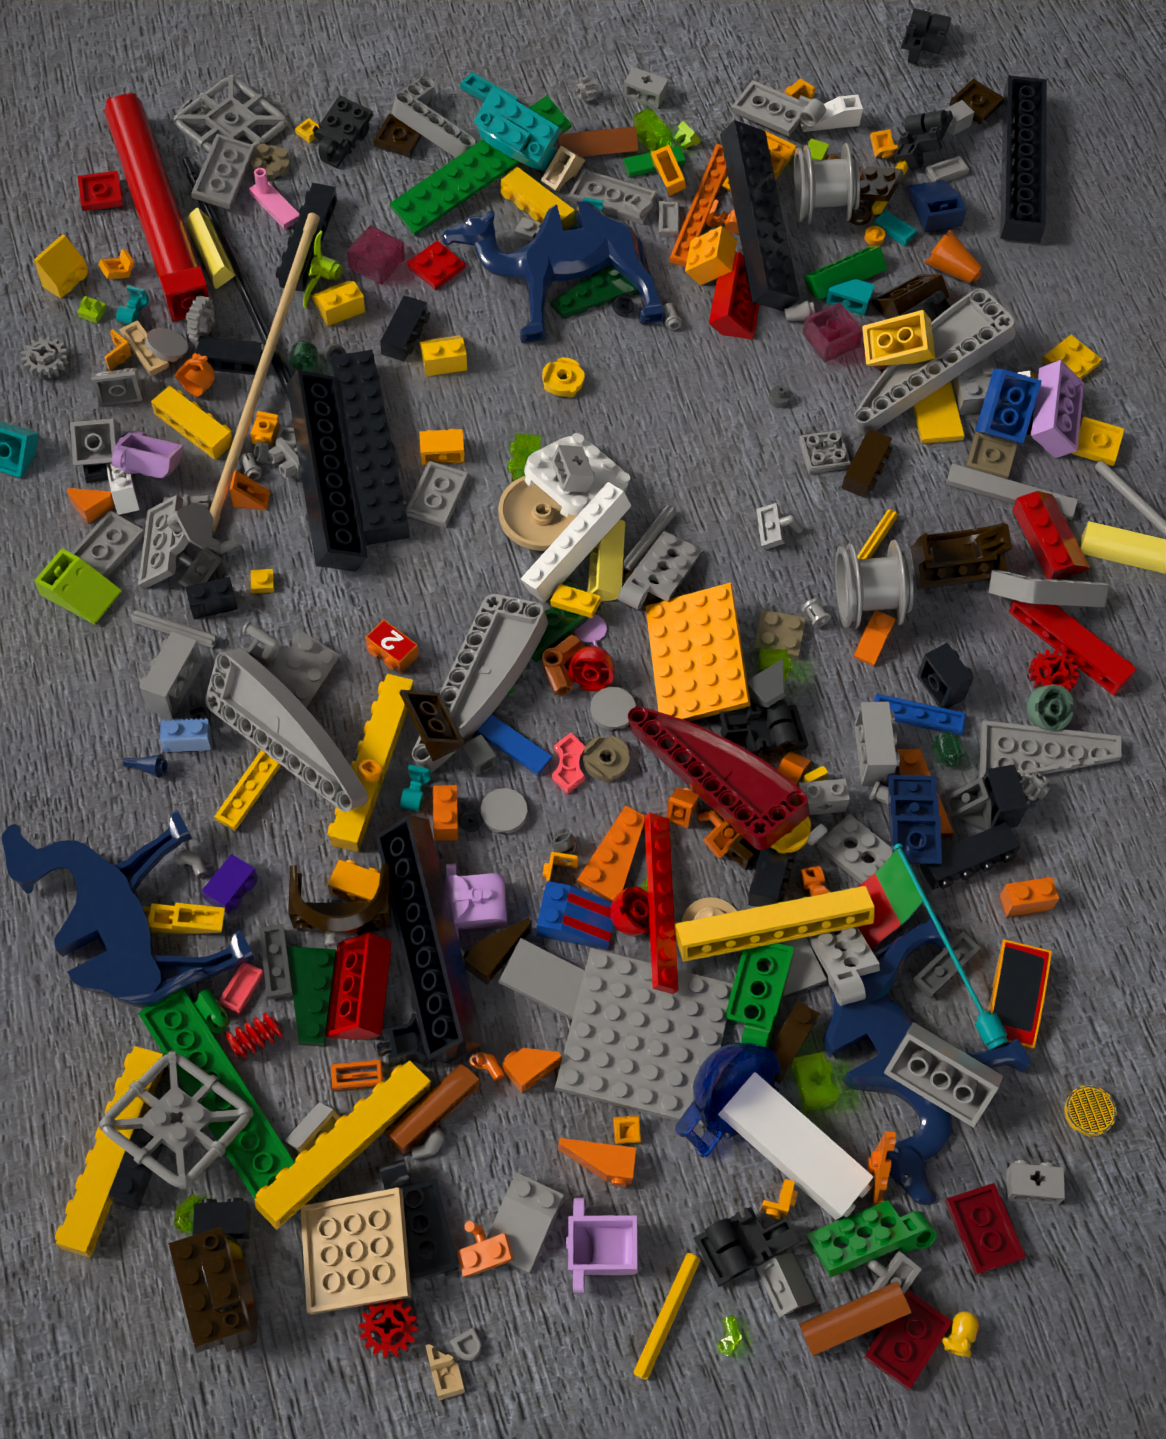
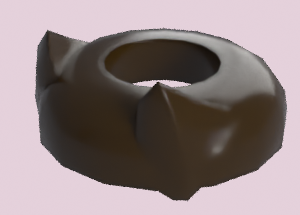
M859 203L858 209L863 210L865 214L856 215L854 213L855 210L852 208V215L849 220L850 223L858 226L867 224L872 217V207Z

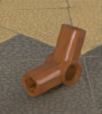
M570 635L555 648H549L543 652L542 670L547 675L554 695H567L573 690V685L565 665L571 661L577 651L584 648L581 640L576 635ZM549 661H555L557 663L551 664L549 663Z

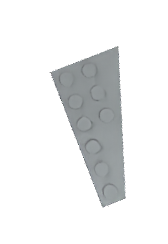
M984 720L981 723L980 777L984 776L987 769L1013 764L1016 771L1023 778L1026 773L1032 775L1033 772H1039L1043 775L1119 761L1122 757L1121 736L1064 729L1050 731L1037 726Z

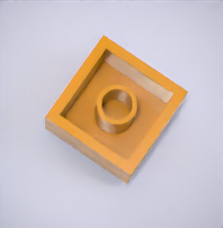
M723 226L695 237L690 242L685 272L700 286L732 272L737 239Z

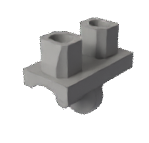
M282 437L277 439L276 447L268 450V459L272 464L279 461L282 462L279 465V471L284 478L294 475L297 480L300 479L301 471L297 447L295 448L294 445L289 446Z

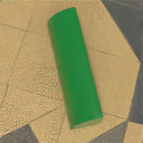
M869 246L803 277L810 293L816 299L821 300L827 297L830 287L854 279L863 281L887 270L881 246Z

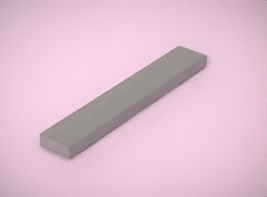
M953 463L946 481V485L1015 504L1017 497L1035 491L1053 494L1064 518L1070 521L1074 516L1078 499Z

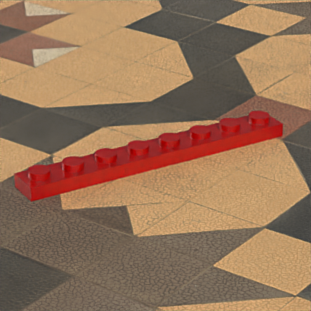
M649 812L644 816L652 989L674 994L679 991L670 825L669 818Z

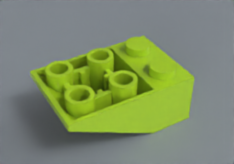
M63 548L60 549L34 580L41 596L94 625L122 592L121 589L80 557Z

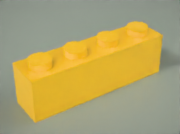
M519 167L501 179V194L503 197L513 202L520 210L525 211L534 221L542 224L548 209L557 205L563 231H566L575 224V210Z
M168 386L151 401L156 416L214 460L231 447L233 442L231 430L226 425L218 423L212 414L201 410L196 402L189 401L180 390L176 391L171 386Z

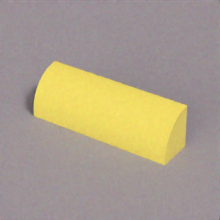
M197 207L187 218V228L215 289H218L236 275L210 218Z
M620 519L590 552L587 592L601 596V601L618 599L622 589L625 521Z
M1088 521L1080 544V549L1084 555L1166 574V539Z

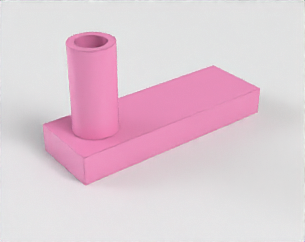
M264 168L255 169L256 184L249 188L250 194L284 230L294 225L295 220L299 219V213L268 182L266 170Z

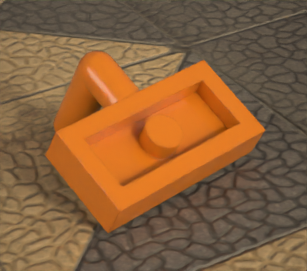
M715 811L701 812L698 814L699 821L711 820L716 826L702 841L717 858H722L728 851L731 843L740 834L724 819L722 820Z
M472 1221L465 1223V1230L475 1235L477 1243L457 1251L463 1277L468 1278L515 1260L508 1234L503 1233L486 1239L482 1225Z

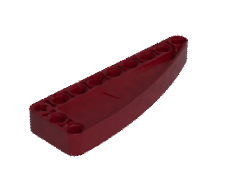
M639 706L632 708L628 712V721L633 735L754 848L758 850L770 848L809 816V805L805 792L771 765L741 746L705 728L662 712Z

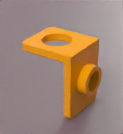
M113 329L110 331L113 344L117 347L105 356L107 368L110 371L119 364L124 363L132 355L128 341Z
M551 852L549 863L544 864L542 877H546V882H551L554 865L578 868L579 857ZM561 859H567V860H570V861H572V862H565V861H562Z

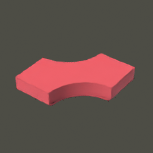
M572 732L554 745V750L558 754L560 762L558 768L552 774V779L566 794H569L585 781V776L580 770L579 762L586 746Z

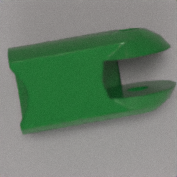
M210 989L201 991L198 994V1000L193 1005L212 1033H223L225 1027L230 1024L229 1015Z

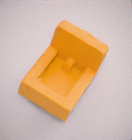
M800 78L792 86H788L784 94L798 100L801 95L814 99L815 87Z
M890 129L870 134L875 158H890L899 149L898 145L893 143Z
M122 249L119 258L100 259L98 266L107 279L129 278L134 268V260L126 249Z
M784 1179L778 1203L764 1200L760 1211L765 1212V1215L772 1219L786 1218L789 1206H794L798 1191L793 1190L795 1181Z

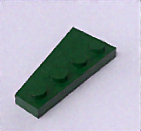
M287 946L299 1045L325 1047L336 949Z

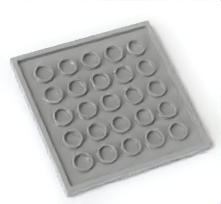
M590 948L555 1090L703 1128L727 1020L724 1017L733 984L678 970L679 991L674 994L652 989L651 963Z

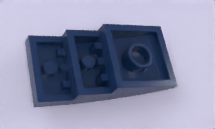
M888 775V807L892 854L895 852L894 846L899 843L903 845L902 850L909 864L941 865V817H939L936 775Z

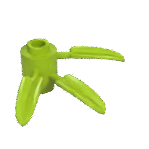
M321 230L317 234L314 243V254L317 257L312 259L309 276H317L312 278L307 286L303 299L304 308L307 307L310 294L320 277L331 281L333 279L338 280L343 270V266L338 261L321 254V236L323 233Z

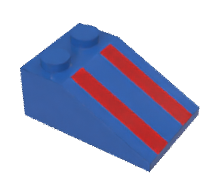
M547 881L537 921L536 936L608 950L613 929L610 915L612 902L570 885Z

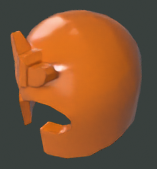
M194 353L193 358L188 359L174 376L189 394L199 397L214 383L215 372L207 362V356Z

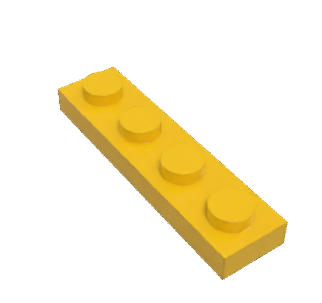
M261 750L214 816L215 821L236 831L281 764Z

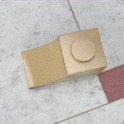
M560 146L541 181L559 192L570 178L577 176L585 159L570 149Z

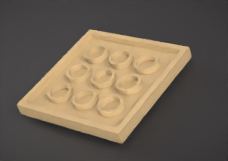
M398 1187L308 1204L301 1208L307 1314L312 1315L411 1297L403 1189Z

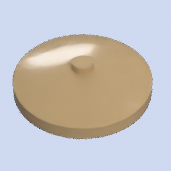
M523 476L512 482L504 490L499 501V522L505 534L516 544L531 550L546 551L577 516L568 514V517L560 514L562 506L536 484L528 486L525 482L526 476Z

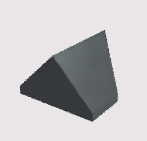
M783 659L747 680L751 705L769 707L786 696L784 693Z
M983 777L943 797L951 819L983 831L991 828V797Z

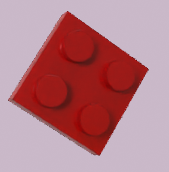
M118 170L78 176L82 211L123 206Z
M438 240L407 262L408 268L434 290L465 269V263Z

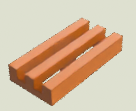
M382 1059L331 1064L332 1090L342 1091L375 1087L379 1082L383 1081ZM377 1068V1071L337 1075V1071ZM378 1077V1079L337 1083V1081Z

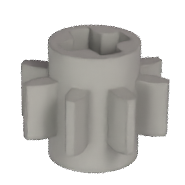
M590 76L578 79L579 84H576L575 88L579 99L584 98L585 102L596 99L595 94L599 93L597 81L595 79L591 80Z
M1033 772L1032 775L1026 773L1022 779L1023 792L1028 795L1029 800L1035 801L1037 797L1042 800L1050 789L1047 786L1049 781L1039 772Z

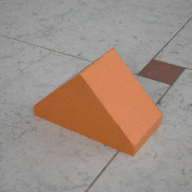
M237 470L234 471L230 486L234 508L266 510L271 491Z
M67 488L71 504L88 524L115 508L111 491Z
M790 751L782 759L777 771L798 786L811 764V760Z

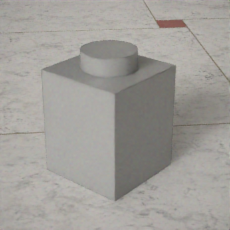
M963 100L944 109L945 111L951 110L953 119L947 129L952 135L971 126L974 111Z

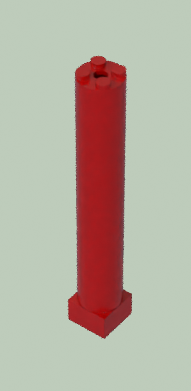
M135 93L110 97L106 100L104 114L161 283L171 320L175 322L186 319V315L193 305V300L196 301L197 296L209 298L205 278L201 267L198 266L142 101Z

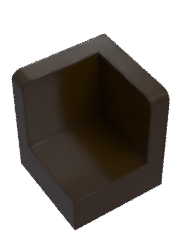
M739 835L729 846L727 856L746 870L759 856L761 850L754 848L744 837Z

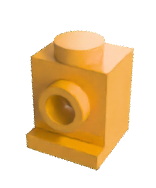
M257 411V417L250 433L252 444L256 445L258 442H264L274 446L280 427L278 415Z

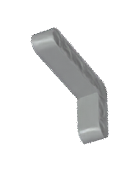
M420 77L396 94L392 114L456 158L475 145L476 140L426 106L431 102L435 82L429 77Z
M992 570L988 593L1033 604L1106 607L1109 584L1030 578L1006 571Z

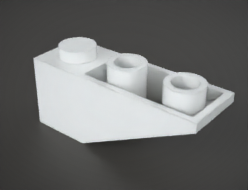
M859 95L839 96L825 103L826 113L816 126L811 128L801 124L803 132L859 126L863 110Z
M106 463L111 494L117 514L120 515L139 510L131 474L123 472L119 467L112 466V463Z

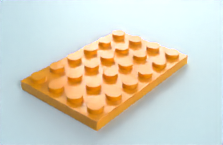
M731 583L672 598L668 602L662 601L646 606L658 712L690 722L717 715L721 712L751 706L734 589Z

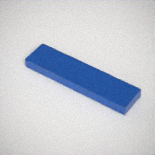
M877 693L875 695L874 702H889L890 710L894 711V722L957 736L963 735L966 713Z
M492 714L475 732L477 735H482L486 741L537 776L552 760V755Z

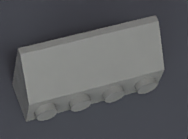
M914 1022L884 1071V1074L973 1128L997 1092L1003 1078L1001 1074Z

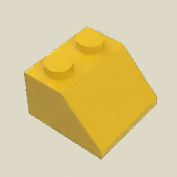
M63 234L34 259L42 287L60 299L89 274L85 259Z
M345 281L310 295L311 300L328 327L365 312L364 296L355 281Z
M460 335L419 341L426 377L467 371V354L464 340Z

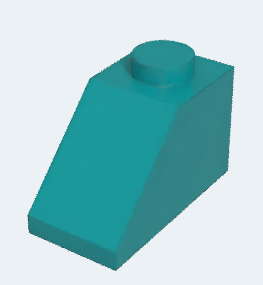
M854 279L830 287L826 304L865 316L872 300L875 285Z

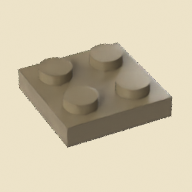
M976 432L966 467L1008 479L1017 442Z
M761 609L753 652L798 660L806 618Z

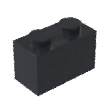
M230 577L185 587L193 619L238 610Z
M229 1198L228 1202H217L216 1199H203L201 1203H194L193 1235L221 1226L223 1233H228L236 1238V1240L250 1239V1206L248 1202L242 1198Z

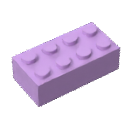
M1062 360L1039 368L1037 379L1042 380L1035 402L1031 429L1033 439L1042 445L1054 458L1077 451L1084 382Z

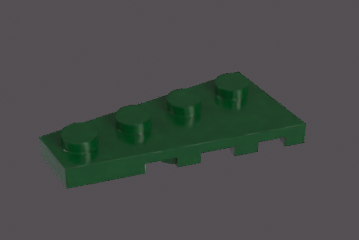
M610 265L551 300V307L564 319L585 312L587 308L603 306L605 302L614 300L619 295L631 293L636 295L639 294V291Z
M570 580L565 585L582 590ZM599 604V606H598V608H597L595 614H596L599 610H601V605H600V604ZM551 606L549 610L545 611L548 626L531 659L535 663L538 662L545 650L555 648L590 618Z

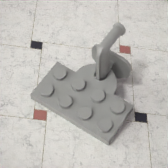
M175 495L149 509L147 512L138 586L146 589L174 575L177 554L182 552L189 542L200 548H208L213 553L221 555L236 548L238 545H242L244 538L239 533H234L231 539L223 543L212 538L213 517L210 511L198 503H192L183 507V498Z
M250 621L246 622L243 627V634H249L255 638L246 652L269 670L307 708L337 662L340 654L303 631L299 633L290 648L280 645L276 638L266 633L265 629L252 625ZM259 642H262L266 646L262 649L257 645L259 644Z

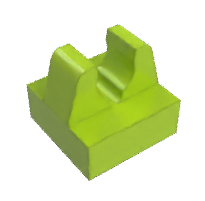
M684 121L678 125L679 130L675 135V139L680 142L685 138L681 144L685 149L693 144L697 146L702 141Z
M84 296L77 311L78 317L98 323L107 309L106 303Z

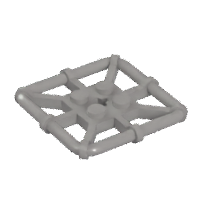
M228 75V77L222 79L205 93H200L196 100L174 116V124L194 140L199 148L205 149L208 152L212 146L209 142L216 137V134L235 140L244 135L253 142L251 145H254L255 150H257L258 145L266 144L289 124L288 118L266 101L265 96L261 93H256L233 75ZM228 86V98L218 105L211 98ZM234 86L251 98L244 105L234 98ZM201 105H207L212 109L206 115H189ZM256 106H262L273 116L255 115L250 110ZM227 119H235V121L229 122ZM186 124H206L211 130L201 137ZM256 125H276L262 137L251 131Z
M169 1051L138 1081H133L129 1085V1090L106 1112L103 1119L99 1122L100 1130L108 1138L131 1154L136 1163L144 1164L167 1183L181 1190L186 1189V1186L196 1181L217 1157H221L226 1152L225 1148L243 1130L250 1118L253 1117V1109L244 1100L219 1083V1078L214 1075L210 1076L186 1057L176 1054L175 1051ZM176 1064L204 1084L193 1097H190L178 1088ZM169 1065L171 1089L158 1100L147 1092L145 1088ZM212 1090L238 1110L210 1112L200 1102ZM136 1097L152 1107L143 1118L115 1120ZM181 1116L183 1123H171L172 1117ZM237 1120L218 1141H213L202 1133L211 1122ZM143 1128L154 1138L145 1147L140 1148L117 1130ZM195 1140L209 1151L185 1175L183 1152ZM161 1143L176 1153L177 1175L150 1156Z

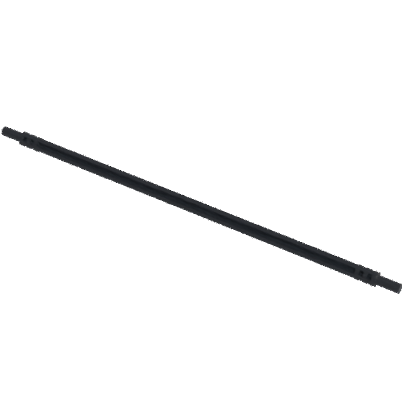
M184 157L182 162L187 171L186 176L193 189L199 173L194 169L190 158ZM198 200L202 211L210 218L236 275L233 279L265 347L270 333L265 317L213 204ZM276 345L271 362L289 400L287 383L292 376Z

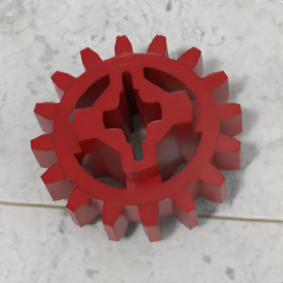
M1047 649L1044 655L1039 652L1036 658L1032 659L1028 669V673L1031 674L1029 681H1035L1034 689L1052 684L1063 686L1070 692L1075 687L1079 677V673L1076 672L1078 665H1072L1073 658H1065L1067 653L1064 652L1062 655H1058V650L1055 649L1054 653L1051 654Z
M393 1300L388 1301V1304L380 1302L376 1308L370 1304L371 1313H362V1318L366 1323L359 1324V1329L365 1331L360 1335L361 1341L368 1340L365 1344V1349L369 1350L373 1347V1355L375 1357L380 1352H383L385 1360L388 1359L389 1353H393L395 1358H398V1350L400 1349L407 1353V1342L415 1343V1339L411 1334L418 1333V1328L411 1326V1324L417 1321L416 1316L409 1317L412 1308L409 1306L403 1309L404 1303L402 1300L397 1305L394 1304ZM384 1312V1315L382 1317H380L378 1320H374V1318L378 1314ZM395 1312L402 1315L406 1323L398 1321L395 1318ZM387 1323H392L395 1329H391L389 1334H385L383 1328L387 1327ZM371 1333L380 1336L381 1345L374 1341ZM399 1336L403 1337L398 1343L393 1345L394 1340Z

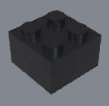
M948 643L924 654L917 674V678L937 705L946 709L965 700L974 679L970 668L962 663L957 651L952 649Z
M1014 764L987 769L983 778L991 797V828L1005 822L1008 823L1010 828L1018 827L1029 807L1028 795L1022 789L1021 774L1016 771Z

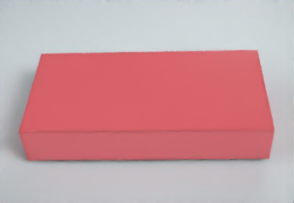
M247 962L241 963L219 999L222 1007L241 1015L264 977V970Z

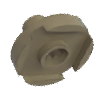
M260 144L257 146V150L254 151L250 161V168L253 172L257 168H264L267 180H276L277 176H285L290 169L288 152L285 148Z
M609 736V738L596 737L585 747L583 765L592 777L602 780L604 783H610L620 778L627 771L630 760L628 747L621 739L615 736ZM611 755V761L604 762L601 756Z

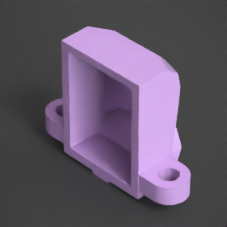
M129 432L114 445L112 466L119 467L125 473H141L144 476L164 478L169 476L179 465L182 459L183 445L147 437L145 432Z
M456 863L446 864L447 877L444 879V884L458 941L459 930L507 928L505 876L491 873L459 877L456 874Z
M574 1198L573 1216H568V1237H566L568 1271L573 1274V1293H585V1275H634L638 1273L637 1215L585 1216V1198Z

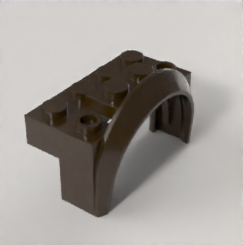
M1000 523L987 527L947 533L921 534L916 543L910 547L917 590L989 581L992 570L1007 572L1005 553L1012 549L1008 524ZM975 541L978 544L979 557H977Z
M381 864L378 890L370 902L328 903L304 902L301 898L302 873H297V865L290 866L288 915L293 929L301 932H309L315 929V931L319 930L320 933L329 934L333 932L357 933L359 930H365V928H371L374 931L391 928L392 909L390 904V868L388 864Z
M220 1226L168 1243L196 1352L199 1353L223 1344L226 1351L229 1352L256 1343L258 1322L255 1302L245 1261L236 1238L228 1233H223ZM239 1304L237 1308L222 1313L218 1312L221 1309Z

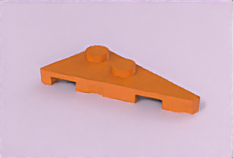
M885 1131L875 1151H872L871 1158L867 1160V1171L873 1176L872 1206L884 1202L883 1190L887 1189L891 1168V1159H886V1154L888 1151H894L896 1132Z

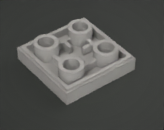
M841 430L799 436V443L808 474L849 468L851 462Z

